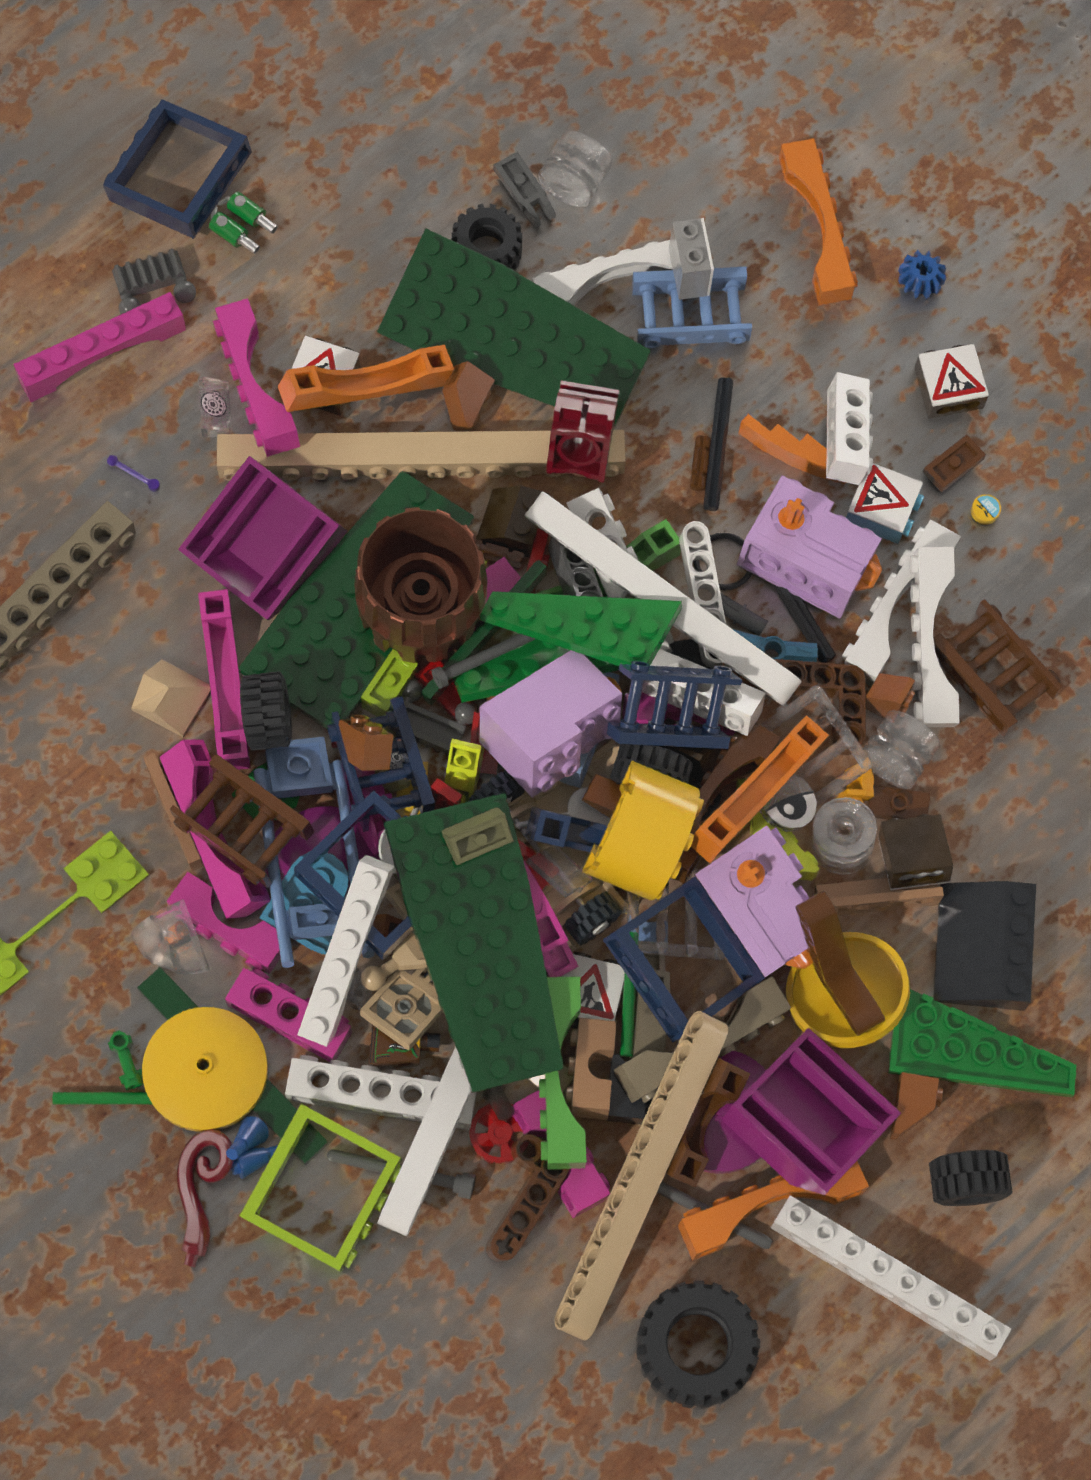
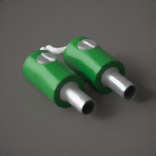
M239 191L235 192L231 197H225L217 204L222 205L228 201L227 209L253 228L260 225L271 234L275 233L278 228L276 224L265 217V209ZM216 205L211 213L209 229L235 248L242 245L253 254H256L260 246L247 237L248 230L223 212H217Z

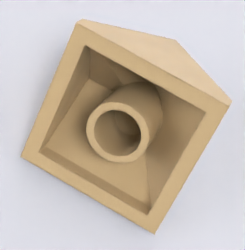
M161 659L143 674L131 709L184 737L211 693L210 684Z

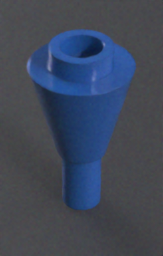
M254 1116L244 1118L234 1143L226 1151L227 1157L235 1160L242 1152L264 1143L269 1137L267 1125L261 1119Z
M278 1145L266 1149L264 1147L251 1148L242 1152L234 1160L231 1169L233 1175L239 1174L243 1180L269 1163Z

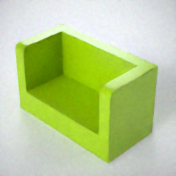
M392 649L362 694V708L376 717L386 715V711H390V699L401 697L409 680L415 678V674L418 673V663L403 661L398 652Z

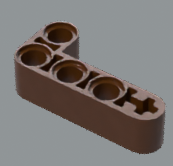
M524 1135L518 1138L511 1146V1155L514 1161L531 1173L487 1241V1255L495 1262L510 1260L518 1253L569 1169H560L557 1176H552L547 1172V1160H541L542 1140L534 1135ZM522 1142H528L533 1146L534 1154L531 1158H525L521 1155L520 1145ZM531 1186H538L542 1190L543 1198L540 1202H534L530 1198L529 1190ZM515 1212L522 1213L526 1218V1225L523 1229L516 1228L512 1223V1216ZM508 1234L514 1235V1237L509 1238L505 1245V1248L509 1251L499 1254L497 1252L499 1247L496 1245V1242L504 1241Z

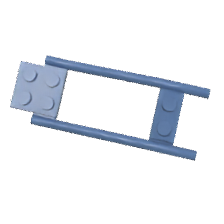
M324 737L291 740L288 747L264 749L268 770L263 768L254 770V779L257 784L275 797L286 798L332 793L333 790H336L341 822L352 812L342 760H335L329 763ZM271 820L262 828L265 850L275 840L274 824ZM354 827L343 836L350 885L359 863ZM277 855L267 869L268 877L272 883L270 891L282 967L289 968L294 965L290 938L299 940L333 936L339 918L325 904L285 909ZM365 944L362 956L364 958L373 957L375 955L374 951Z

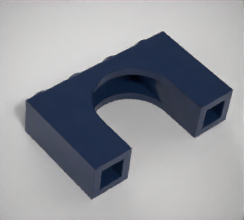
M532 807L525 837L559 847L565 846L591 852L594 844H600L608 825Z

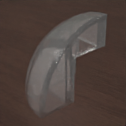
M184 899L150 915L133 930L132 938L135 945L152 964H157L177 974L188 975L210 971Z

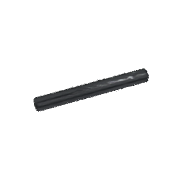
M725 377L719 378L717 384L703 508L707 511H717L720 503L733 391V380Z
M773 584L808 643H817V657L820 662L827 663L833 660L836 653L804 601L799 596L791 594L787 589Z

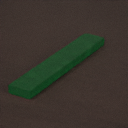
M536 560L509 592L531 593L547 575V566L540 560ZM482 622L473 635L463 643L442 669L477 654L500 627ZM454 678L448 680V686L441 689L432 679L422 690L423 700L432 706L454 681Z

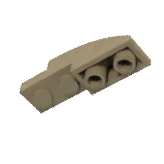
M638 946L670 993V972L665 971V950ZM637 990L635 997L633 1056H630V1060L646 1050L664 1053L667 1037L666 1032Z

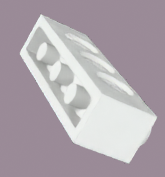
M837 372L827 390L826 478L860 485L865 474L869 475L871 472L873 458L869 457V452L872 447L873 436L869 435V430L872 425L873 414L869 413V408L873 400V393L869 392V379Z
M659 649L650 665L708 669L662 649ZM644 680L642 692L656 698L659 681ZM671 682L668 698L669 704L682 709L686 682ZM699 683L693 714L707 719L714 684ZM741 683V685H726L718 724L748 736L762 713L766 692Z

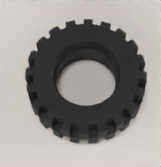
M698 1280L691 1284H686L685 1282L676 1284L674 1288L666 1289L650 1304L641 1320L636 1338L637 1360L640 1361V1370L644 1378L647 1377L651 1383L650 1387L656 1393L659 1391L665 1396V1400L671 1403L677 1402L682 1404V1407L692 1408L694 1406L701 1407V1409L709 1408L714 1404H721L733 1395H736L743 1388L757 1365L759 1359L758 1350L760 1349L757 1322L752 1319L750 1315L751 1310L746 1303L742 1304L737 1299L738 1295L732 1290L730 1293L723 1290V1285L714 1282L712 1285L704 1284V1281ZM697 1314L712 1318L722 1327L727 1337L728 1349L723 1363L716 1370L708 1374L694 1375L681 1370L673 1362L669 1354L668 1336L672 1327L680 1319L689 1315Z

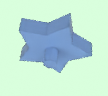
M646 921L631 931L639 933L638 946L645 947L647 944L660 945L656 935L660 921Z

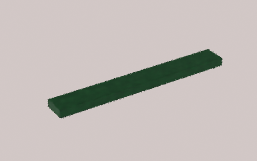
M161 967L137 987L140 993L166 1020L183 1011L198 1008ZM267 1079L264 1092L253 1111L282 1139L297 1109ZM309 1122L293 1153L307 1165L328 1145V1141Z

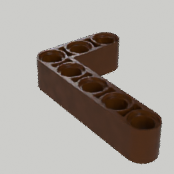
M774 659L802 681L792 696L832 699L833 747L841 755L847 756L855 753L866 737L865 674L862 669L850 664ZM738 674V677L742 679V683L760 690L755 685L746 680L744 677H742L740 674ZM814 676L822 677L825 684L817 683ZM843 678H849L850 680H852L854 686L851 687L846 685L843 681ZM843 706L851 707L855 715L846 713ZM843 734L851 735L855 743L846 741Z
M822 890L796 905L795 909L814 969L855 1034L860 1036L884 1022L885 1017L880 1007L852 967L836 909L825 891Z

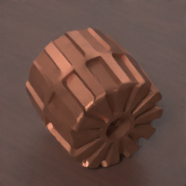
M419 507L406 508L405 512L392 517L386 516L380 520L369 538H364L358 553L354 588L356 603L364 629L371 627L374 642L381 650L385 652L389 647L396 649L403 661L415 663L417 656L425 655L428 662H437L447 658L449 648L452 647L457 651L473 635L474 629L480 624V614L487 598V574L484 555L482 551L477 549L475 535L467 525L462 526L452 519L450 513L439 509L436 511L420 510ZM419 591L428 592L422 596L415 594V592Z

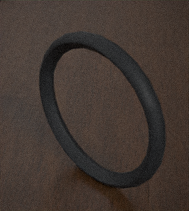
M724 532L710 535L711 541L731 539L742 547L745 541L731 533ZM699 560L693 561L694 569L702 572ZM747 571L737 582L719 584L720 590L738 588L748 581L752 573Z

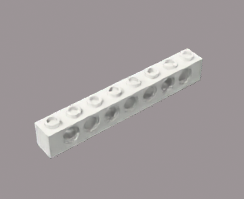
M791 1195L771 1226V1229L989 1361L997 1356L1011 1331L1010 1327Z

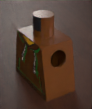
M372 1024L369 1065L378 1067L379 1070L420 1066L421 1051L439 1052L440 1034L424 1033L408 1051Z

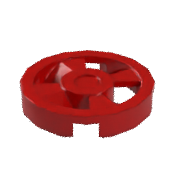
M501 1101L489 1103L479 1109L472 1118L471 1128H469L470 1144L477 1156L487 1163L509 1164L514 1162L511 1155V1146L515 1142L511 1140L512 1133L523 1131L512 1113L507 1121L500 1120L499 1108L510 1111L513 1104ZM479 1123L487 1127L488 1133H475L476 1125ZM523 1142L522 1145H520L521 1155H523L526 1149L528 1148V1142ZM494 1145L501 1147V1157L489 1155Z

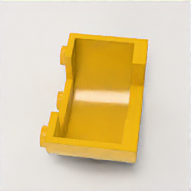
M631 761L619 787L622 795L600 844L593 845L582 872L650 901H653L655 898L659 900L670 878L675 879L680 871L682 863L679 862L683 850L688 851L692 845L694 834L690 832L695 816L699 815L704 800L700 798L698 788Z

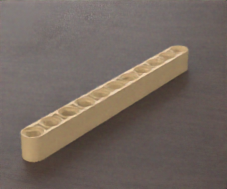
M702 1011L695 1012L684 1029L557 1310L554 1321L555 1327L579 1339H589L596 1329L728 1034L727 1024Z

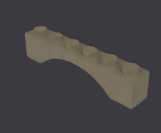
M773 977L768 978L738 997L734 1011L726 1023L728 1034L718 1055L720 1058L736 1049L733 1043L742 1038L744 1043L760 1035L761 1033L758 1028L764 1024H767L770 1029L785 1020L783 1013L791 1009V1006ZM646 1050L613 1070L632 1103L640 1098L644 1103L654 1098L674 1052L662 1053Z

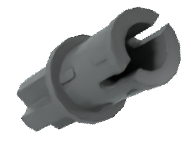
M720 593L724 615L732 619L734 625L738 623L757 636H760L768 620L747 609L746 604L742 606Z

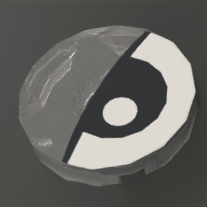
M794 774L760 810V813L767 823L773 827L776 825L779 828H783L781 830L786 832L798 831L806 826L816 813L817 801L814 791L804 779Z

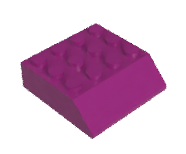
M248 456L178 550L269 621L282 610L291 596L336 547L347 530L260 462Z
M808 1028L730 1107L721 1120L790 1185L825 1195L894 1122L901 1112Z

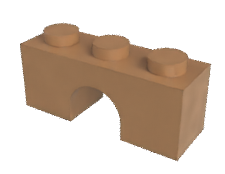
M579 1018L578 1028H572L570 1047H576L575 1058L569 1057L567 1076H573V1086L566 1088L565 1102L567 1106H571L570 1111L574 1117L608 1119L612 1080L596 1078L591 1074L588 1067L595 1061H612L616 1021Z

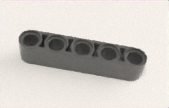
M551 536L548 551L563 594L603 597L593 567Z

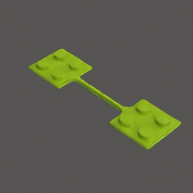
M109 831L63 868L77 885V891L73 896L16 942L5 943L0 938V996L29 973L27 968L17 958L16 949L80 897L88 898L102 914L149 876L112 831Z

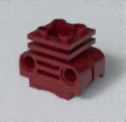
M561 380L554 408L546 473H576L604 483L619 390Z

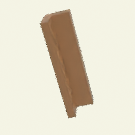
M155 753L143 757L191 871L193 872L205 867L197 852L196 844L191 838V832L189 831L186 834L173 823L175 818L169 809L173 805L178 809L181 808L174 799L173 789L170 790L168 777L163 774L161 769L163 765L160 758L157 759Z
M888 878L815 886V894L822 890L825 891L833 903L837 915L939 905L944 896L943 888L938 887L937 884L890 890Z

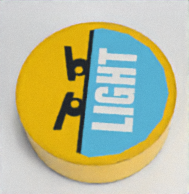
M989 494L978 496L971 506L973 519L983 525L994 523L1001 512L999 500Z

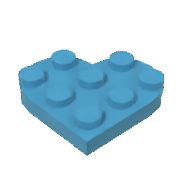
M327 852L312 868L345 898L349 887V872L341 860ZM308 853L300 856L294 862L282 880L286 910H289V907L324 904L294 875V867ZM271 898L260 919L276 928ZM332 936L299 939L296 941L315 952L326 954Z

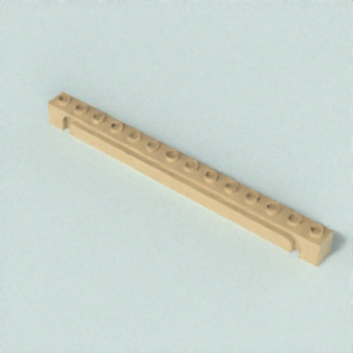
M613 430L605 475L608 477L624 473V430ZM551 431L298 433L300 447L269 457L266 456L263 446L257 447L253 434H217L219 478H224L228 481L232 479L248 456H251L276 476L282 477L285 480H297L299 477H312L316 480H324L328 477H341L351 480L360 476L384 479L387 476H397L401 471H404L413 478L416 476H428L434 479L443 478L447 475H457L460 478H471L474 475H486L490 478H498L503 475H515L521 478L529 477L533 474H544L547 477L561 475L554 472L552 474L546 473ZM562 473V474H573L574 476H577V477H585V476H583V475L576 474V473Z

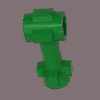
M119 1030L113 1032L108 1045L111 1052L115 1051L118 1054L124 1075L119 1077L121 1084L125 1086L126 1090H132L144 1084L142 1069L136 1070L130 1053L131 1045L134 1044L132 1037Z

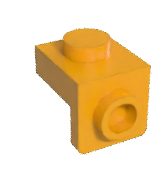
M860 761L846 769L847 789L835 795L833 799L834 803L845 804L846 808H858L863 806L865 801L873 798L874 776L872 774L871 762Z

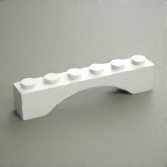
M670 240L660 243L656 241L650 242L644 247L635 250L625 249L617 255L606 258L602 256L596 257L590 262L581 265L571 264L560 271L552 273L543 272L532 278V282L568 303L575 305L587 292L615 278L633 276V272L673 270L669 253Z
M931 519L926 528L920 526L912 540V542L916 543L912 551L905 550L898 565L902 566L898 574L892 572L884 586L887 589L886 594L883 598L880 596L876 598L870 609L874 614L869 621L865 619L862 621L856 632V635L859 636L855 645L849 643L841 657L845 660L844 664L855 665L861 668L865 674V683L871 687L879 673H882L891 655L888 641L891 612L901 596L911 585L915 584V573H910V556L914 555L918 547H954L955 551L960 541V535Z
M918 547L914 555L910 556L909 563L910 573H915V585H911L910 598L911 602H916V614H912L911 617L912 632H916L917 643L912 645V659L917 661L918 672L913 674V679L915 680L913 689L918 690V702L914 703V719L919 720V727H955L959 724V693L949 683L940 667L933 639L934 617L938 602L945 588L955 576L954 547Z
M365 855L359 861L297 1034L298 1036L327 1046L334 1039L360 955L386 894L395 868L394 865Z

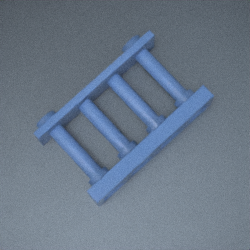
M746 267L714 268L710 293L712 291L727 292L730 324L713 325L711 296L699 297L702 326H685L683 301L678 298L673 270L633 272L632 295L642 296L645 328L638 329L636 342L646 348H657L660 345L718 342L741 344L745 341H750L752 323L741 324L738 293L740 290H745L747 281ZM655 294L671 295L673 327L656 328Z

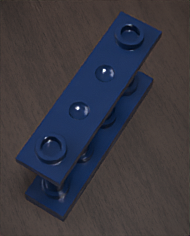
M632 661L631 665H619V670L631 679L624 719L620 723H608L607 735L618 744L729 748L731 737L720 730L721 727L718 726L726 685H741L742 679L732 673L731 668L719 665L714 666V669L650 666V664L642 661ZM644 680L659 681L652 720L648 721V724H639L636 722ZM671 682H686L679 722H676L675 725H666L664 718ZM699 683L714 684L707 721L702 727L693 726L691 722Z
M402 696L390 699V711H386V715L369 718V720L382 724L383 727L389 726L390 729H395L397 737L394 738L391 754L403 755L405 764H402L401 768L359 778L357 777L354 765L348 761L339 728L338 711L332 712V724L327 725L331 742H336L355 803L351 805L352 811L364 800L361 789L403 779L406 782L411 781L413 790L408 795L390 799L395 805L394 810L413 806L414 809L419 808L420 813L434 810L435 801ZM374 808L359 821L363 832L369 831V816L380 814Z

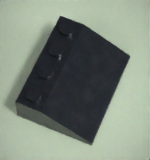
M1012 881L940 884V887L943 888L944 896L938 905L933 1000L940 1003L1025 1011L1031 1003L1036 884Z

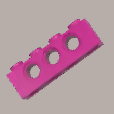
M246 968L242 969L225 998L228 1007L328 1062L337 1060L352 1034V1028L348 1024L349 1020L342 1015L334 1039L327 1046L298 1036L297 1034L310 998L307 997L303 1000L295 995L296 991L284 983H280L278 986L268 981L269 976L256 968H253L252 971ZM261 993H269L272 996L271 1001L265 1005L255 1002L256 997ZM288 1007H294L298 1009L299 1013L294 1019L289 1020L282 1016L283 1011Z

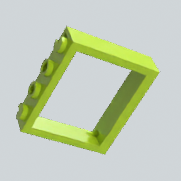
M300 1104L243 1208L240 1217L342 1272L344 1267L350 1268L356 1259L358 1251L354 1250L359 1239L365 1240L374 1224L370 1222V1219L375 1210L380 1212L389 1196L385 1191L390 1182L395 1183L402 1167L400 1163L403 1159L307 1106ZM310 1120L387 1161L336 1258L259 1216Z

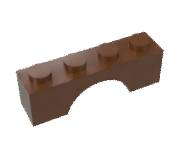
M717 1058L666 1171L667 1175L692 1187H696L709 1161L704 1147V1138L708 1124L720 1108L739 1099L750 1073Z

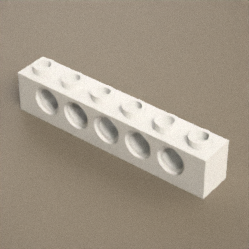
M597 488L567 502L569 510L590 526H592L595 518L605 517L606 523L604 527L597 531L638 560L632 546L627 548L623 541V537L627 536L621 521H615L611 514L615 507L608 493L603 495L600 489ZM596 570L608 597H632L631 594ZM670 631L660 649L669 653L673 652L670 644L674 642Z
M300 1055V1059L292 1058L285 1096L288 1101L422 1122L441 1078L432 1075H423L422 1079L410 1077V1073L401 1070H392L391 1074L379 1072L378 1067L361 1065V1069L349 1067V1063L340 1060H331L330 1064L318 1062L316 1057ZM317 1075H326L329 1078V1082L325 1087L318 1088L312 1084L314 1077ZM351 1079L358 1081L360 1087L357 1091L348 1093L343 1090V1084ZM384 1084L391 1091L388 1096L379 1098L373 1093L376 1086ZM414 1089L419 1091L421 1098L415 1103L407 1102L404 1099V1095L408 1090ZM477 1092L471 1093L456 1128L465 1130L471 1128Z

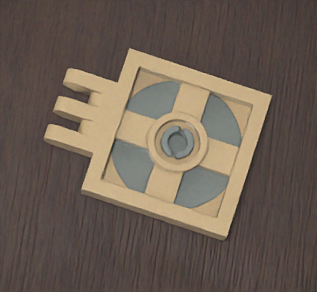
M427 968L417 969L412 975L405 970H396L383 987L360 1009V1016L408 1051L443 1013V1009L440 1008L437 999L438 995L433 981H431L429 974L424 977Z

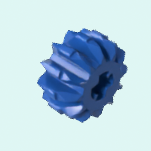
M919 250L914 253V256L907 255L904 263L900 265L898 270L900 274L899 284L905 285V293L913 291L915 299L919 294H923L926 299L930 297L931 293L937 295L940 292L941 286L946 281V275H944L946 265L940 264V256L930 257V250L925 255H922Z

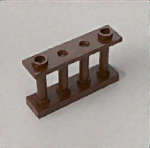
M984 599L976 610L979 618L951 639H945L939 633L933 638L939 664L1001 735L1005 737L1014 730L1018 722L1016 719L1018 712L1045 691L1054 699L1058 696L1063 686L1060 684L1061 681L1054 671L1048 670L1002 619L1000 610L995 605H990ZM988 626L998 637V640L972 660H964L959 655L958 648ZM1007 648L1018 661L990 683H984L977 675V670ZM1027 670L1038 683L1011 704H1003L996 697V692Z
M216 754L209 762L214 772L212 775L213 780L185 813L174 805L169 809L175 818L173 823L186 834L189 831L193 832L243 869L244 872L242 874L255 885L260 882L269 888L272 883L264 872L292 837L296 838L299 835L307 841L315 831L309 820ZM231 785L237 790L235 792L236 797L208 830L194 821L223 786ZM253 801L260 807L258 809L260 813L231 847L228 846L218 836L246 803L250 804ZM276 818L283 823V830L256 863L253 864L243 857L241 853L266 823Z

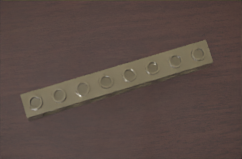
M108 500L0 606V638H7V641L0 646V672L8 667L11 658L18 651H23L29 646L32 637L39 630H44L50 625L53 616L60 609L63 610L71 604L73 596L81 588L85 589L91 584L94 575L101 568L104 569L112 563L115 554L121 548L128 547L134 540L136 530L133 521ZM100 536H110V539L106 542L97 541ZM87 555L90 557L87 562H76L81 556ZM61 576L70 577L65 583H56V580ZM39 597H49L48 601L44 604L35 603ZM20 617L28 618L27 622L22 625L14 624Z

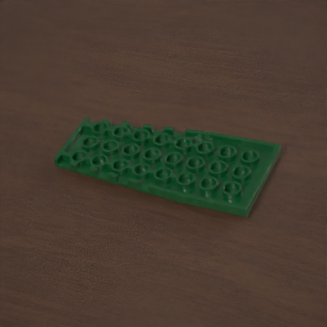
M425 228L377 330V333L414 351L421 348L445 345L453 367L469 361L493 378V384L554 407L561 380L619 390L614 429L651 354L648 348L505 265Z
M401 471L291 596L238 668L239 673L251 675L280 671L287 684L290 706L328 729L327 725L332 724V712L338 711L340 719H349L361 703L362 694L393 649L389 647L384 652L375 644L373 630L371 627L364 629L357 607L354 583L358 553L364 538H369L380 520L386 516L392 517L405 512L406 508L419 507L420 510L428 511L439 509L450 513L452 519L462 526L467 525L468 527L470 524H473L474 516L404 471ZM424 591L415 592V594L419 596L428 593Z
M505 793L386 821L384 827L407 915L420 951L423 953L429 977L433 981L437 992V999L440 1008L443 1009L451 1039L454 1040L459 1054L462 1069L464 1068L470 1085V1092L476 1093L560 1071L563 1068L532 894ZM493 808H499L504 812L513 842L456 865L444 840L442 830Z

